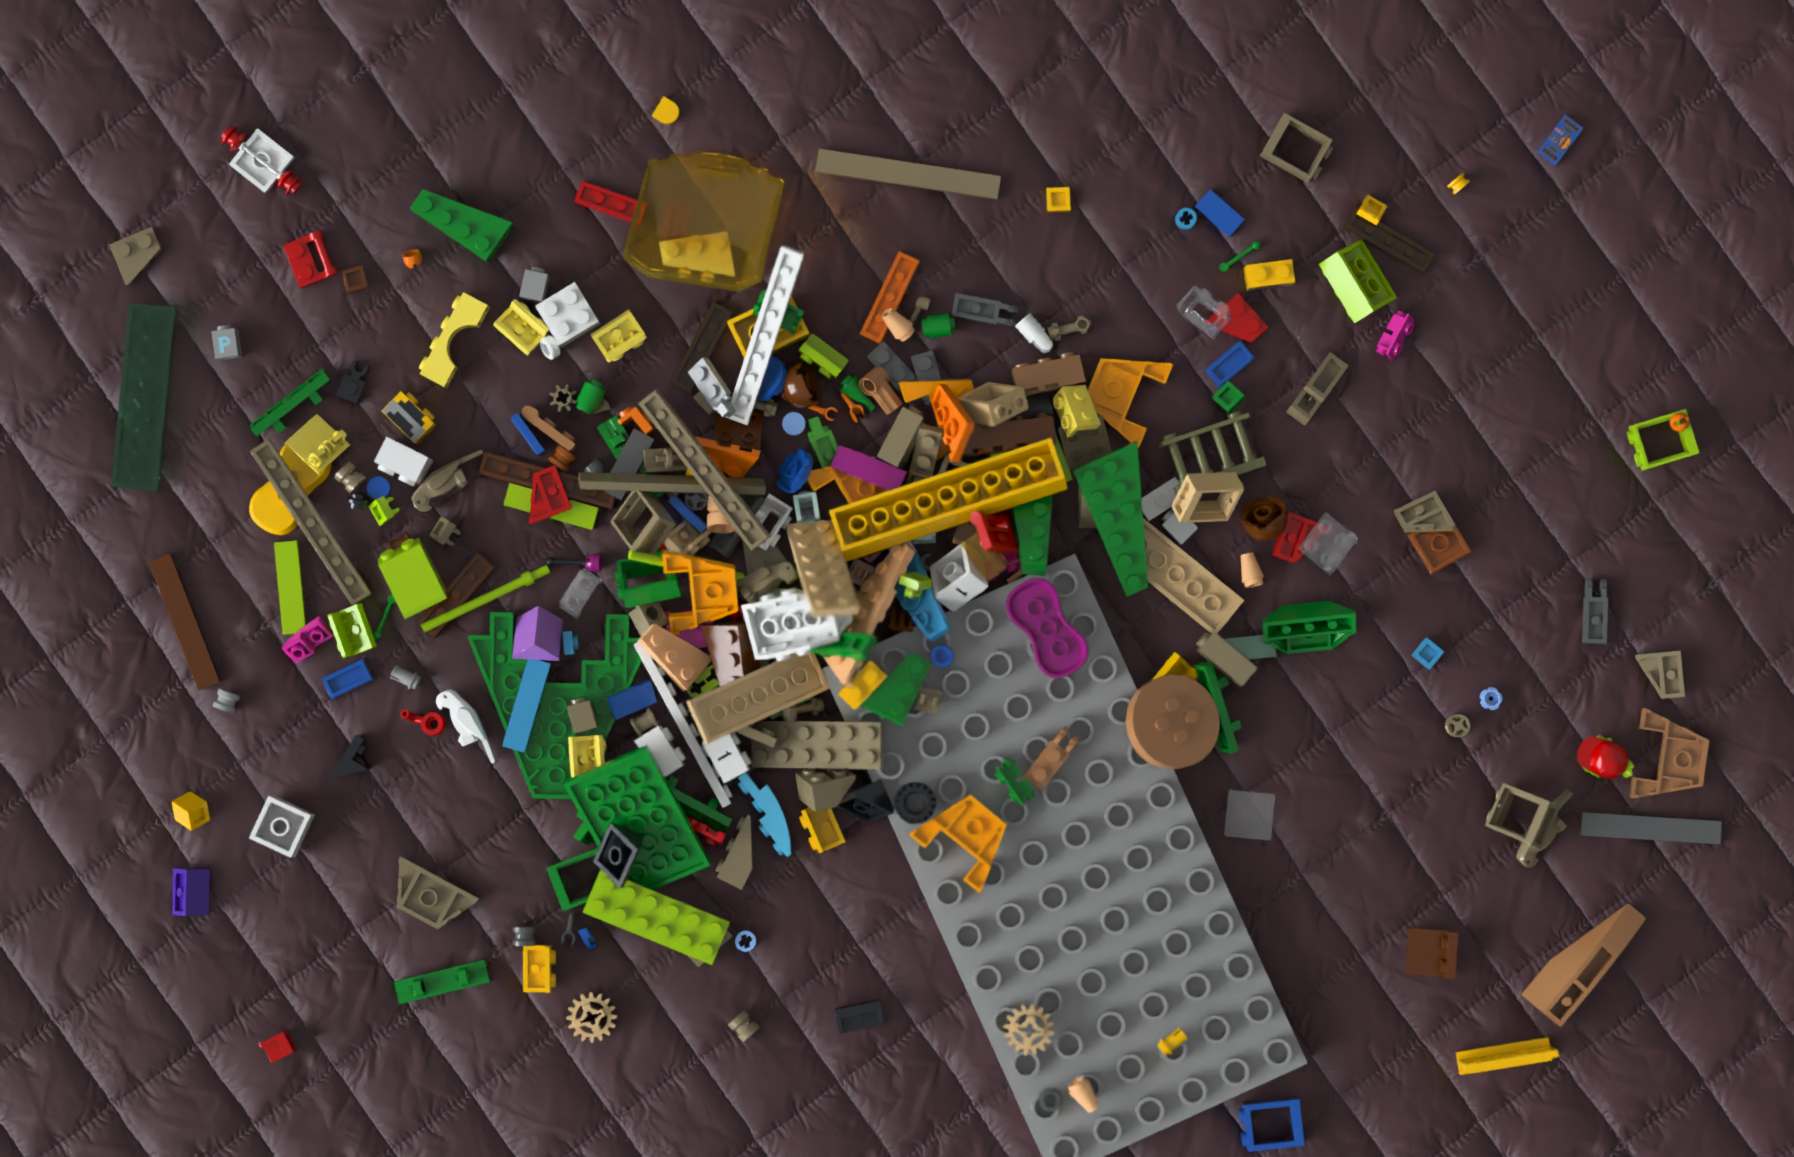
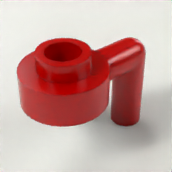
M404 709L400 713L403 719L421 725L423 732L430 736H439L446 728L444 717L435 712L422 716ZM437 721L438 727L433 729L432 725Z

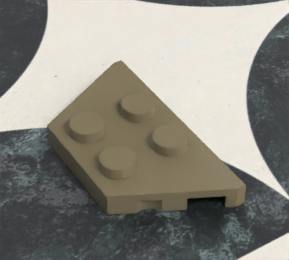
M400 856L398 860L397 908L436 929H440L479 901V897Z

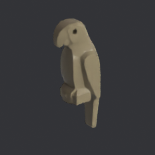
M476 451L432 472L411 497L415 508L421 512H427L432 509V506H430L432 498L443 496L456 486L464 488L468 482L462 469L458 467L482 455L483 451Z
M790 561L761 567L736 583L737 596L743 595L748 603L758 602L761 596L773 592L780 585L781 581H785L787 584L794 582L797 579L798 571Z
M1566 789L1552 802L1559 806L1558 811L1573 793ZM1556 814L1542 849L1522 842L1516 856L1518 861L1527 868L1535 866L1539 861V858L1536 857L1537 852L1545 849L1553 841L1556 833L1562 832L1567 827ZM1531 824L1526 829L1524 836L1527 835Z

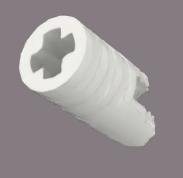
M1029 313L1015 327L1030 344L1033 343L1042 353L1050 352L1053 342L1045 333L1046 330Z

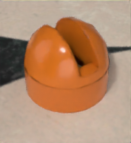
M419 249L409 250L402 254L407 267L414 268V264L418 267L420 266L422 256Z
M1676 413L1670 418V426L1674 431L1681 432L1689 426V418L1684 413ZM1685 418V423L1676 426V421Z

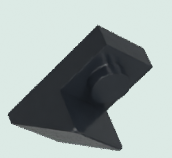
M355 735L332 773L333 776L340 777L370 769L355 760L356 757L360 758L366 750L365 742L367 739L360 735Z

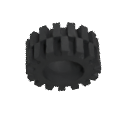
M921 782L905 784L896 793L894 800L895 811L906 823H924L932 817L936 809L934 792ZM912 794L921 795L925 801L923 809L919 812H911L906 806V800Z

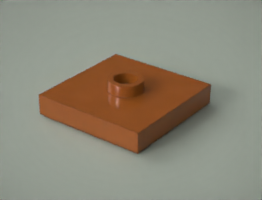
M1457 526L1454 531L1411 532L1407 535L1430 575L1472 552Z

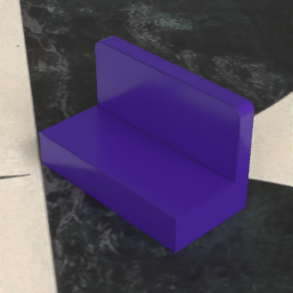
M173 868L172 915L204 916L209 914V869Z

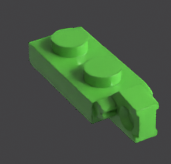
M817 416L808 420L811 432L807 434L821 469L831 465L838 446L832 431L828 429L827 425L822 427Z

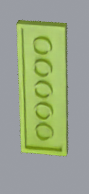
M601 869L583 910L585 914L710 965L714 962L730 923L726 919L628 879L624 887L619 888Z

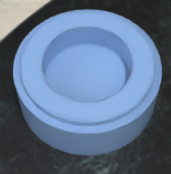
M797 412L788 413L782 421L784 431L792 436L801 434L805 429L804 417Z

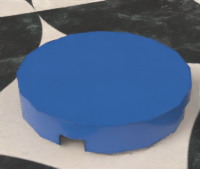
M775 356L770 358L757 397L760 401L771 400L772 398L770 397L774 394L778 395L784 388L787 372L785 369L786 365Z
M799 449L797 453L793 452L788 455L779 469L778 475L781 477L780 481L777 480V485L780 490L792 494L804 485L813 466V458L810 453Z

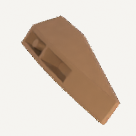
M1627 903L1552 957L1521 995L1552 1022L1561 1027L1608 971L1646 918Z

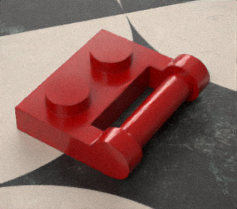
M322 230L312 232L307 236L283 245L300 289L338 274L336 266H333L322 239L324 237ZM314 242L325 270L319 272L308 244Z
M980 511L971 513L970 521L973 525H976L980 536V543L985 551L1014 553L1019 550L1006 514L987 515Z

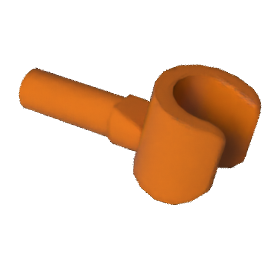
M842 392L841 396L850 408L853 421L858 423L856 414L861 413L864 418L866 417L862 406L855 405L850 397Z
M817 405L808 407L822 414L827 421H834V419L828 418V410L838 412L833 407L823 408Z

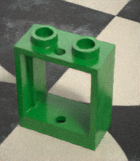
M658 551L654 555L663 557V551ZM628 558L617 560L618 570H615L614 573L617 584L621 585L617 586L619 600L624 599L626 608L681 597L677 573H666L667 580L629 588L628 579L664 572V567Z
M599 848L547 867L563 911L586 903L589 895L571 901L559 869L596 855Z

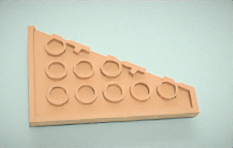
M907 542L893 546L883 562L876 566L875 572L871 577L864 581L861 589L856 594L859 614H852L853 621L843 632L872 635L877 623L883 621L885 613L897 592L894 589L900 575L906 573L907 566L915 554V551ZM832 655L830 658L824 657L840 682L850 689L853 685L850 682L851 677L857 668H861L863 661L860 662L855 661L853 658Z

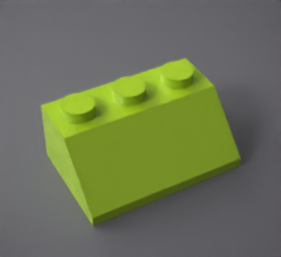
M1362 239L1319 263L1324 276L1330 282L1336 296L1341 300L1347 314L1354 323L1397 299V296Z

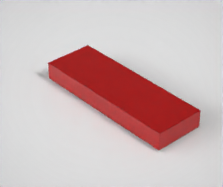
M581 181L574 200L576 204L639 226L647 207L645 202L585 181Z

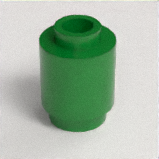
M948 313L930 315L926 319H921L924 337H930V339L952 336L951 331L956 330L954 317H949Z
M591 379L590 383L585 381L576 400L578 402L576 408L593 415L594 411L598 410L606 393V390L603 389L604 384Z

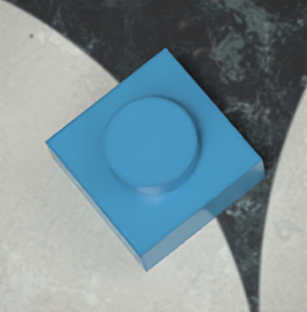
M574 631L563 632L564 655H575V650L579 649L578 635L574 636Z
M1425 637L1411 656L1430 670L1444 651Z

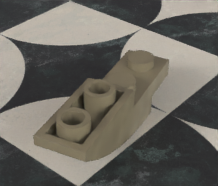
M920 424L906 485L933 476L943 432L942 428Z

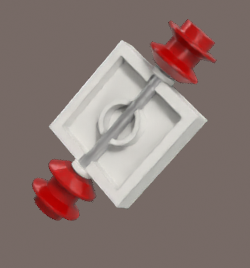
M237 126L233 128L228 127L221 136L223 139L222 145L230 144V151L240 149L229 163L230 166L266 194L277 180L278 189L283 187L287 189L286 195L291 193L294 195L302 186V183H300L301 177L294 178L292 176L293 170L284 173L295 157L258 128L247 142H245L246 134L244 132L241 134L237 133Z

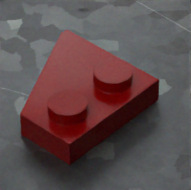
M1239 293L1204 322L1208 327H1213L1248 343H1252L1268 328Z
M556 465L533 473L530 525L572 509Z
M1287 512L1288 522L1285 531L1278 536L1272 556L1296 563L1305 551L1309 550L1324 533L1329 531L1330 527Z
M686 816L695 833L704 837L703 842L713 847L716 844L722 845L726 834L720 831L717 832L709 828V826Z

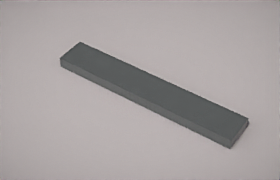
M1581 812L1580 835L1721 844L1722 821Z

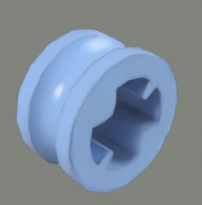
M744 930L736 936L735 944L739 950L747 952L756 945V937L751 931ZM745 934L747 937L750 936L752 938V941L749 943L750 947L747 948L745 945L742 947L739 943L742 940V935Z

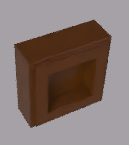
M364 265L341 271L347 294L370 288Z

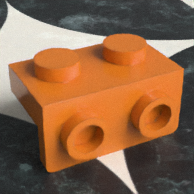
M629 406L619 414L621 418L618 420V423L625 426L634 419L646 435H651L656 431V428L653 426L654 423L638 407L632 408Z

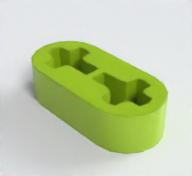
M714 665L704 669L694 681L697 684L702 681L706 683L701 687L702 692L700 694L691 692L692 684L686 690L691 697H698L719 686L717 679H712L709 682L706 679L712 675L710 670L714 668Z

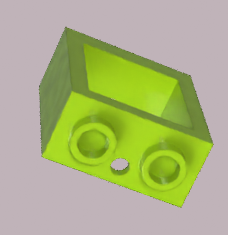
M1686 409L1629 426V431L1627 432L1628 440L1631 445L1634 444L1636 450L1634 459L1638 467L1641 466L1642 471L1699 454L1690 423L1686 430L1678 432L1684 452L1649 463L1639 434V429L1669 421L1676 413H1684L1688 416ZM1683 418L1679 421H1676L1675 424L1676 426H1678L1682 423H1685L1686 420L1685 418Z

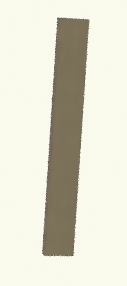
M825 149L818 150L815 169L817 173L996 200L998 199L1001 176Z
M655 389L639 402L640 407L749 549L753 551L769 539L771 535L662 393Z
M270 438L250 450V453L351 605L357 604L372 594Z
M579 472L578 475L579 487L581 489L707 493L694 476ZM726 477L738 494L765 495L766 486L763 478Z

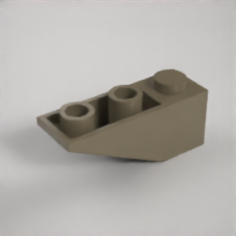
M749 814L746 818L741 817L736 827L739 833L736 839L731 837L726 847V851H729L726 860L721 858L715 870L719 872L717 878L741 890L753 869L752 817Z

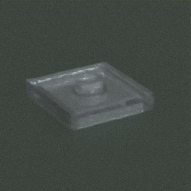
M1228 790L1224 836L1271 841L1275 794Z

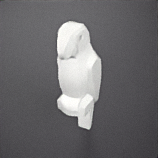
M449 689L441 692L436 698V704L439 709H442V707L450 709L452 723L460 733L459 743L465 746L480 739L490 762L495 763L496 760L490 742L476 710L456 691Z

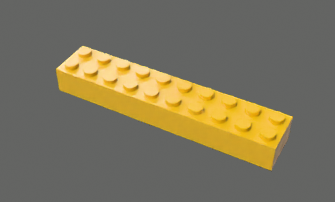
M1048 438L829 510L842 553L847 562L969 522L970 515L974 511L990 515L1066 490L1067 484L1052 439Z

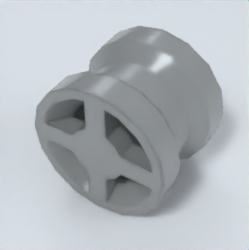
M218 689V699L214 701L213 707L235 714V704L240 700L241 696Z

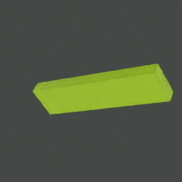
M509 483L503 505L530 513L532 489ZM569 500L572 509L550 517L554 520L593 530L599 508Z
M297 540L274 543L283 635L295 634L306 625Z

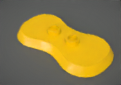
M286 444L280 451V455L307 496L329 476L332 463L321 473L317 474ZM270 481L258 489L252 496L249 505L250 516L265 531L275 535H285L292 532L298 526Z

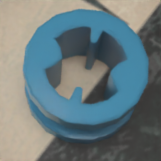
M1190 208L1180 209L1175 217L1177 226L1184 230L1192 228L1197 220L1196 213ZM1183 213H1188L1187 216H1192L1188 225H1185L1184 221L1183 223L1180 221Z

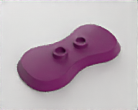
M1033 578L1019 584L1009 593L1006 599L1007 614L1010 620L1029 637L1039 669L1045 675L1052 678H1063L1079 670L1088 659V643L1085 637L1070 625L1063 615L1056 588L1045 579Z

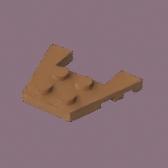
M1642 708L1639 729L1662 732L1663 736L1656 780L1632 777L1629 798L1702 787L1709 740L1649 709Z

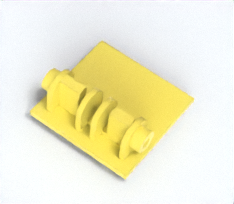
M318 414L313 416L285 442L317 474L321 473L350 446L345 440L347 434L343 430L335 431Z

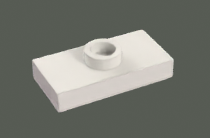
M1176 477L1141 498L1142 513L1148 521L1171 507L1176 497L1173 488L1179 485Z

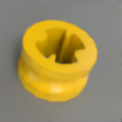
M1464 173L1460 174L1447 186L1453 189L1454 195L1470 182L1469 179L1466 180L1464 178Z

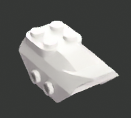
M795 588L782 591V596L775 597L774 593L761 596V601L741 605L755 660L776 657L778 661L790 658V653L797 652L798 656L811 653V648L839 641L843 630L853 621L852 614L812 618L804 591L796 592Z

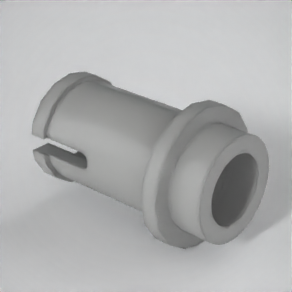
M398 665L393 668L390 679L408 686L409 690L412 688L416 690L421 681V677L418 676L417 672L411 673Z

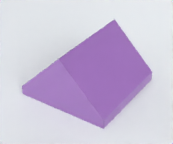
M540 606L517 617L512 658L559 661L563 619Z

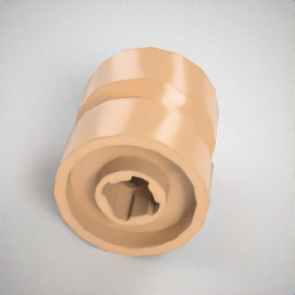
M708 496L707 510L710 514L707 515V530L719 534L735 532L736 530L710 496Z

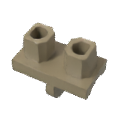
M673 448L643 450L645 473L687 470V466Z

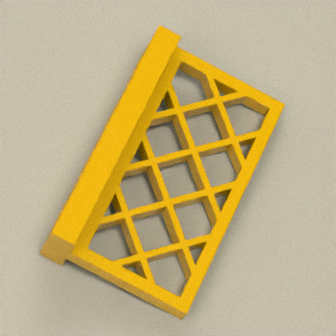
M1548 1037L1455 1051L1459 1075L1552 1061L1554 1057H1559L1558 1050L1550 1046Z

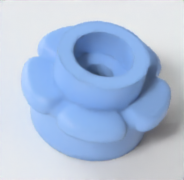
M1489 687L1480 693V704L1485 709L1495 710L1502 702V694L1496 688Z

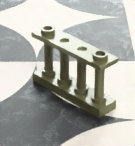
M1241 411L1227 415L1228 420L1180 436L1172 433L1163 437L1164 441L1158 444L1159 448L1169 447L1180 479L1178 481L1179 485L1173 488L1175 495H1177L1188 474L1177 442L1190 438L1201 472L1214 473L1213 469L1210 470L1199 435L1210 431L1214 437L1223 464L1221 466L1222 471L1216 473L1236 472L1238 476L1266 466L1264 456L1257 458L1256 455H1253L1242 423L1243 420L1250 417L1249 413L1242 415ZM1231 424L1234 426L1244 455V463L1237 466L1231 461L1220 429Z

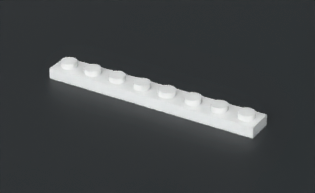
M784 245L780 248L730 402L736 412L731 417L726 418L748 425L805 254L801 251Z
M634 643L635 649L723 808L731 804L729 798L732 797V794L726 784L722 786L718 779L720 775L715 766H711L707 759L709 755L704 745H700L696 737L699 736V733L694 724L689 725L686 721L685 716L688 713L683 704H677L674 696L677 695L671 682L666 684L662 677L666 675L665 671L658 663L655 664L653 658L640 643Z

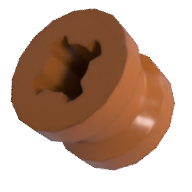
M557 445L555 454L547 460L567 473L569 464L574 462L577 457L560 445Z

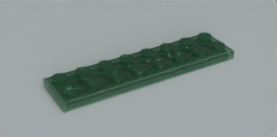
M129 303L111 487L159 492L177 309L175 307Z

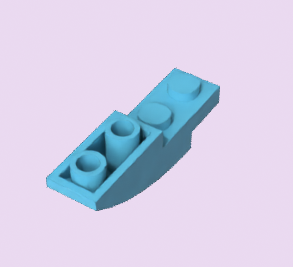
M747 772L743 773L738 777L741 781L738 783L739 787L745 795L748 793L752 795L755 799L752 804L758 812L764 811L766 814L759 820L761 825L758 827L766 837L770 835L776 842L773 844V847L779 855L785 854L788 857L791 855L790 832L780 803L768 784L760 790Z

